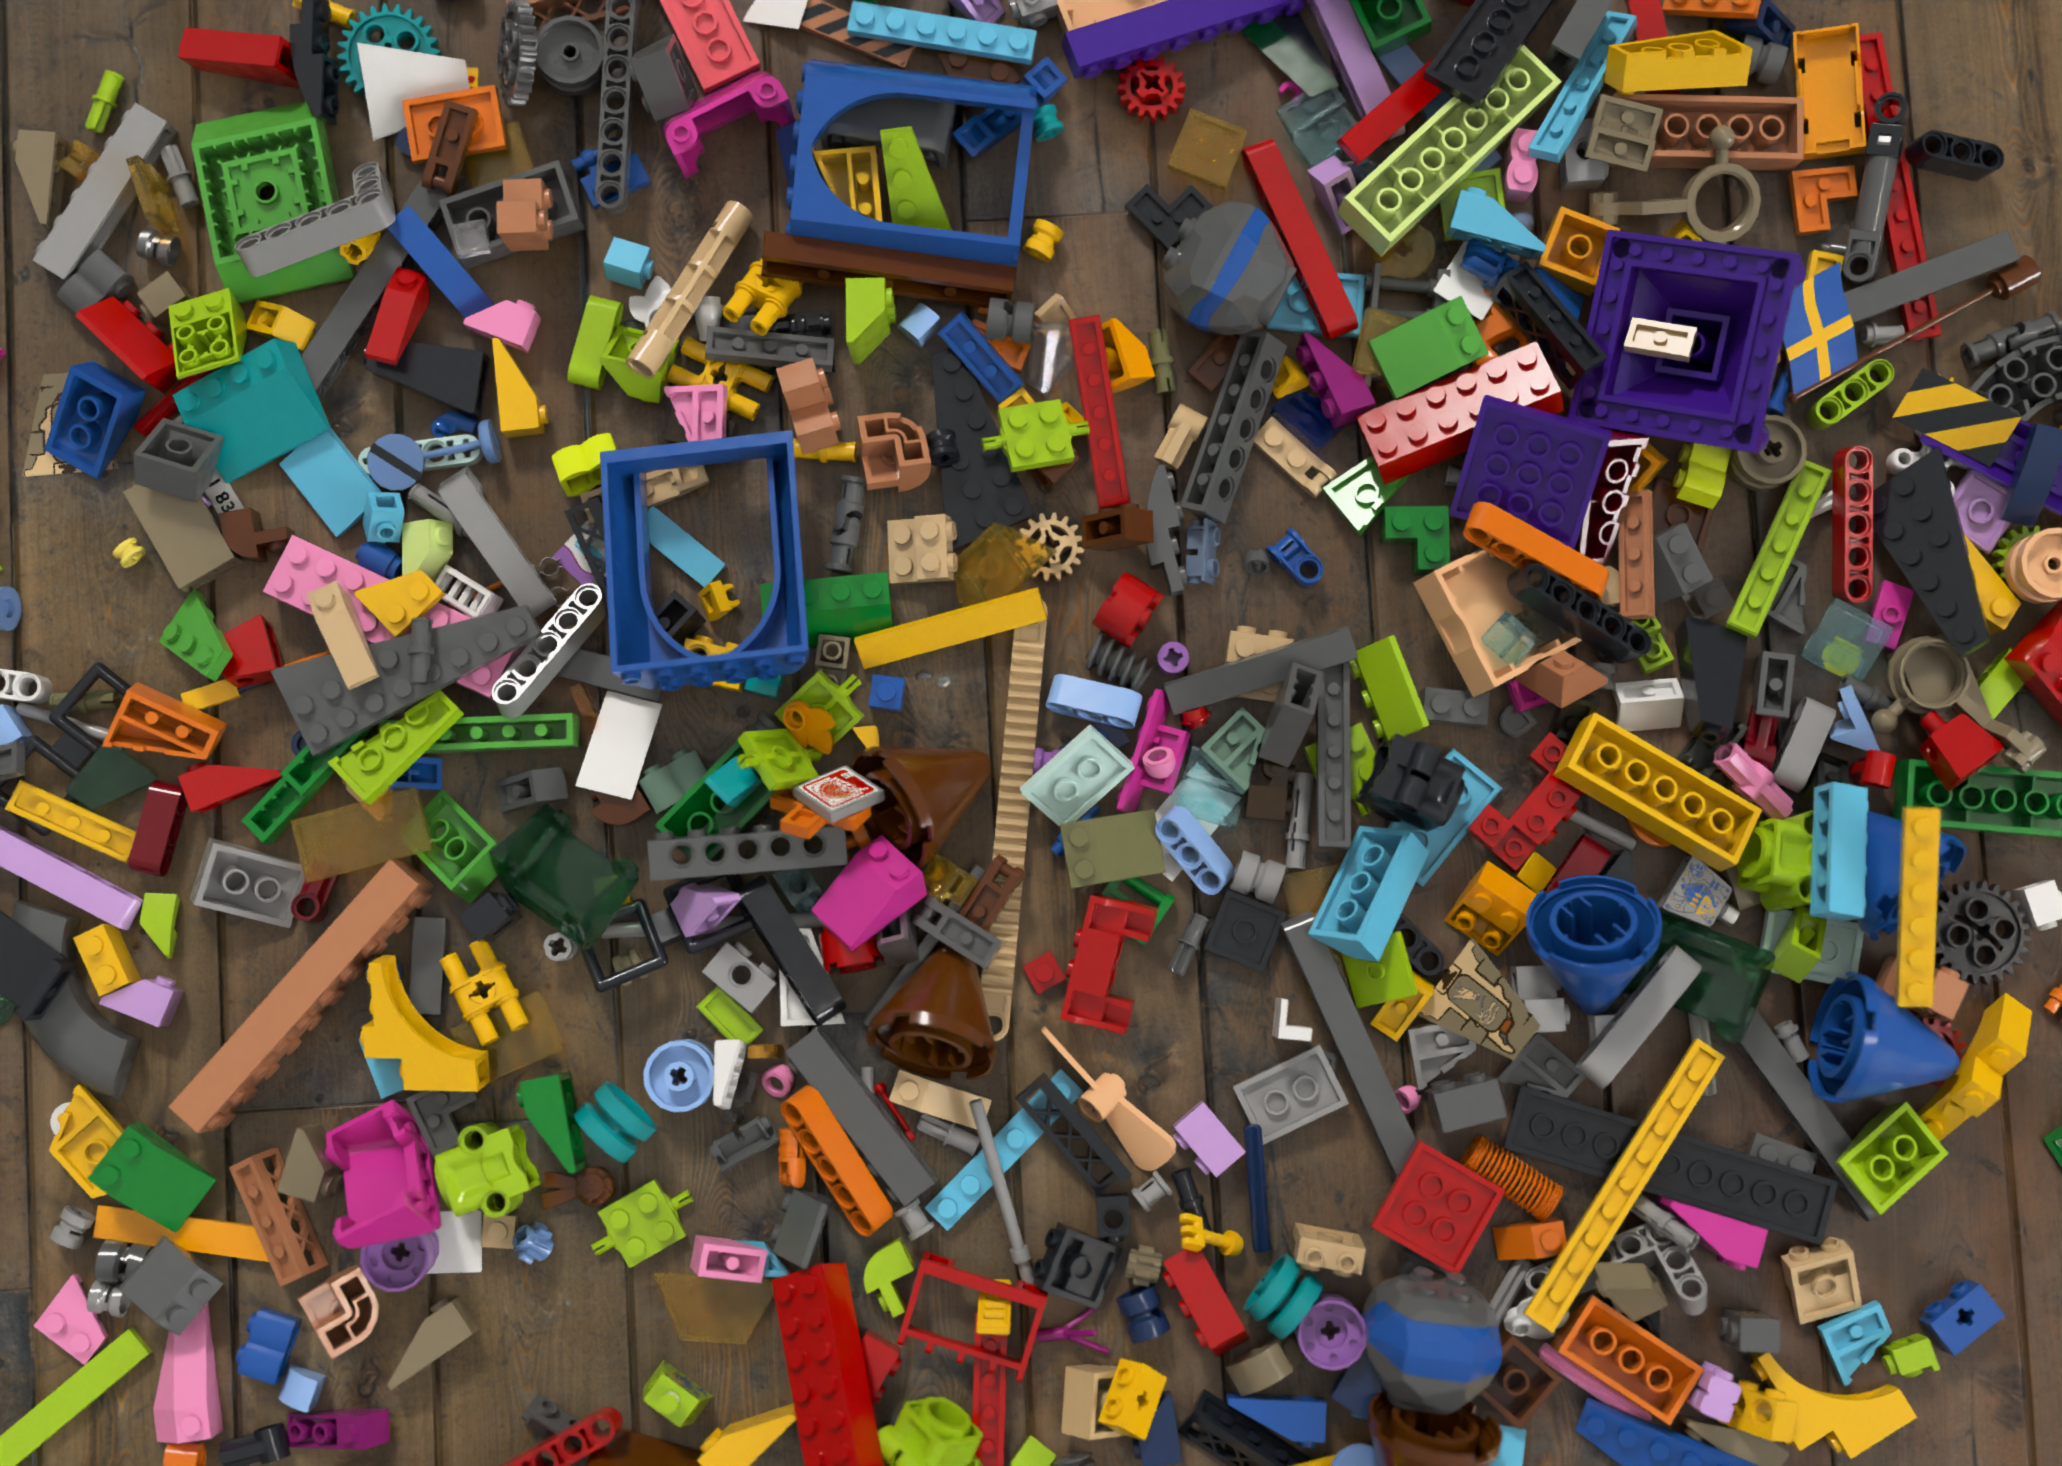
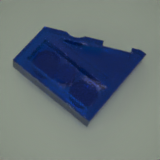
M1299 390L1285 395L1270 412L1275 419L1316 454L1347 426L1333 428L1329 418L1327 419L1322 412L1319 397H1311L1308 393Z

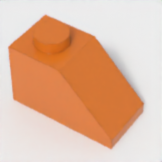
M1555 1216L1548 1217L1543 1222L1536 1219L1491 1227L1497 1260L1539 1259L1557 1256L1567 1243L1563 1221Z

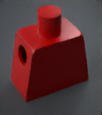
M258 615L223 634L233 656L220 675L224 674L225 679L238 688L275 681L271 671L284 667L273 625L266 618Z
M1933 710L1919 722L1930 734L1919 748L1920 753L1948 792L1993 761L2005 747L1965 714H1959L1946 723Z

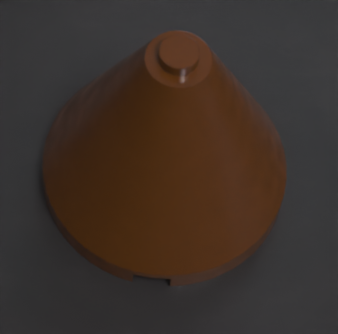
M873 746L857 753L852 759L850 768L884 790V801L871 806V816L864 822L873 839L875 840L882 835L917 868H920L933 859L991 774L992 763L989 756L978 749Z
M941 942L871 1019L866 1036L869 1046L874 1047L876 1042L882 1047L880 1052L882 1058L906 1070L930 1077L951 1080L953 1072H967L966 1079L971 1080L991 1073L995 1065L997 1049L976 963Z
M1384 1391L1372 1398L1367 1413V1425L1379 1466H1489L1500 1452L1503 1438L1502 1430L1490 1415H1487L1485 1421L1474 1414L1476 1405L1470 1402L1451 1414L1440 1415L1397 1407L1388 1401Z

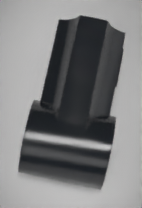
M283 1422L255 1430L252 1434L225 1440L220 1443L219 1451L220 1461L223 1466H247L257 1462L267 1464L291 1455Z

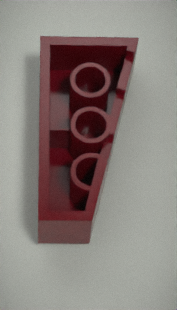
M1606 429L1613 432L1574 549L1599 564H1607L1620 526L1617 523L1620 511L1623 507L1626 508L1629 495L1626 494L1632 476H1637L1640 467L1637 461L1641 449H1646L1649 437L1643 434Z

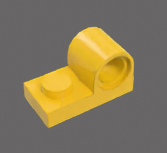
M1413 970L1419 994L1384 1002L1370 1022L1372 1026L1396 1042L1434 991V984Z

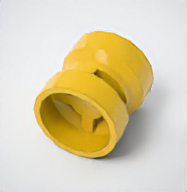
M1036 219L1032 227L1034 234L1026 239L1023 250L1038 260L1051 262L1055 253L1053 249L1054 244L1060 243L1064 232L1049 221Z

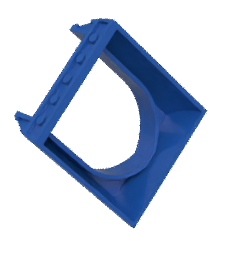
M810 59L808 63H803L802 82H804V89H798L796 109H798V114H801L800 122L794 123L793 141L795 146H798L797 155L791 154L789 173L794 178V185L787 188L786 206L791 210L790 223L787 222L785 234L1017 267L1037 86ZM907 98L1022 112L1008 237L893 224L860 214L838 199L825 184L816 167L813 150L822 134L836 119L849 110L874 100Z
M792 430L600 452L611 673L621 679V683L624 685L676 691L685 685L704 688L712 686L713 682L726 681L729 684H739L745 682V679L758 677L759 680H773L778 677L777 675L793 674L802 668L808 660L809 647ZM766 458L774 561V581L769 604L754 631L735 649L726 654L698 655L677 643L663 629L656 614L652 593L645 472Z

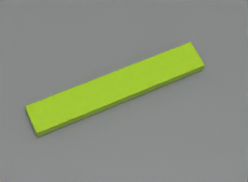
M1805 460L1802 469L1792 478L1725 627L1756 639L1832 470Z
M133 1327L126 1330L0 1436V1466H17L153 1352Z

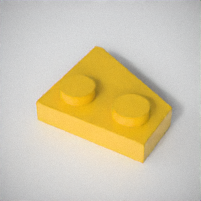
M422 570L357 590L354 593L396 638L403 636L412 628V618L423 617L446 595Z

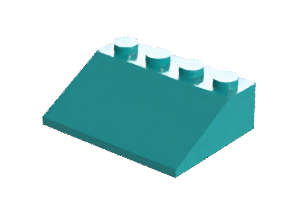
M274 338L243 355L241 361L225 365L172 395L185 425L224 436V443L216 469L228 484L331 429L296 343Z

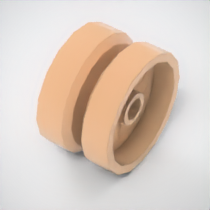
M2047 528L2017 541L2008 551L2004 562L2005 579L2011 591L2020 599L2032 604H2049L2062 599V528Z

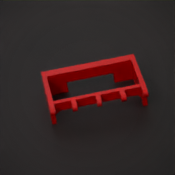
M925 1251L921 1259L897 1344L903 1346L906 1336L928 1342L925 1353L930 1355L934 1344L958 1351L956 1363L959 1364L963 1363L965 1354L990 1361L988 1373L994 1374L996 1364L1018 1370L1015 1381L1022 1383L1047 1301L1048 1292L1042 1290L1037 1285L1018 1280L1017 1285L1013 1286L954 1267L956 1260ZM924 1275H931L1036 1308L1022 1358L1009 1357L912 1326L910 1322Z

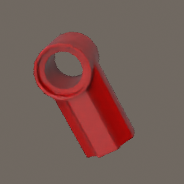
M1867 750L1866 757L1850 764L1849 776L1852 777L1855 785L1889 789L1897 756L1883 751Z

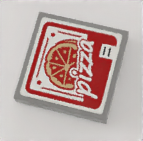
M846 765L792 787L794 798L830 823L884 801V790Z

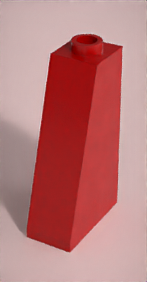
M184 28L178 58L195 69L300 89L292 62L290 42L282 36Z

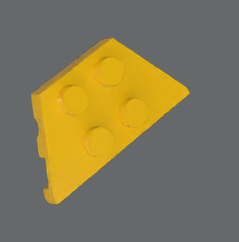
M78 1084L73 1090L74 1096L68 1111L63 1114L60 1130L54 1136L49 1152L93 1199L107 1195V1193L87 1178L124 1132V1129L86 1086Z

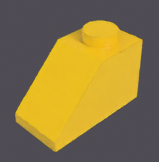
M257 300L246 327L247 330L270 340L276 338L294 342L298 350L304 351L305 347L309 345L314 337L316 322L286 306Z

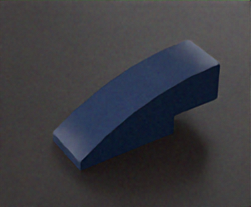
M2039 423L2030 425L2022 456L2018 457L2000 520L2034 528L2062 459V429Z

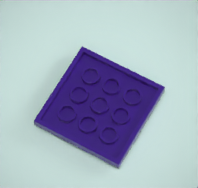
M1485 394L1449 515L1467 521L1474 503L1488 502L1575 549L1613 431Z

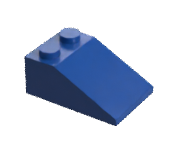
M95 361L70 366L44 450L95 479H100L136 421L146 390Z

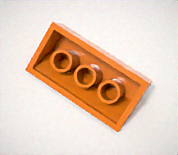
M1593 1295L1570 1314L1568 1321L1560 1328L1550 1344L1555 1350L1668 1425L1672 1423L1705 1370Z

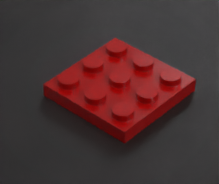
M1418 1140L1370 1226L1448 1272L1460 1273L1506 1190Z

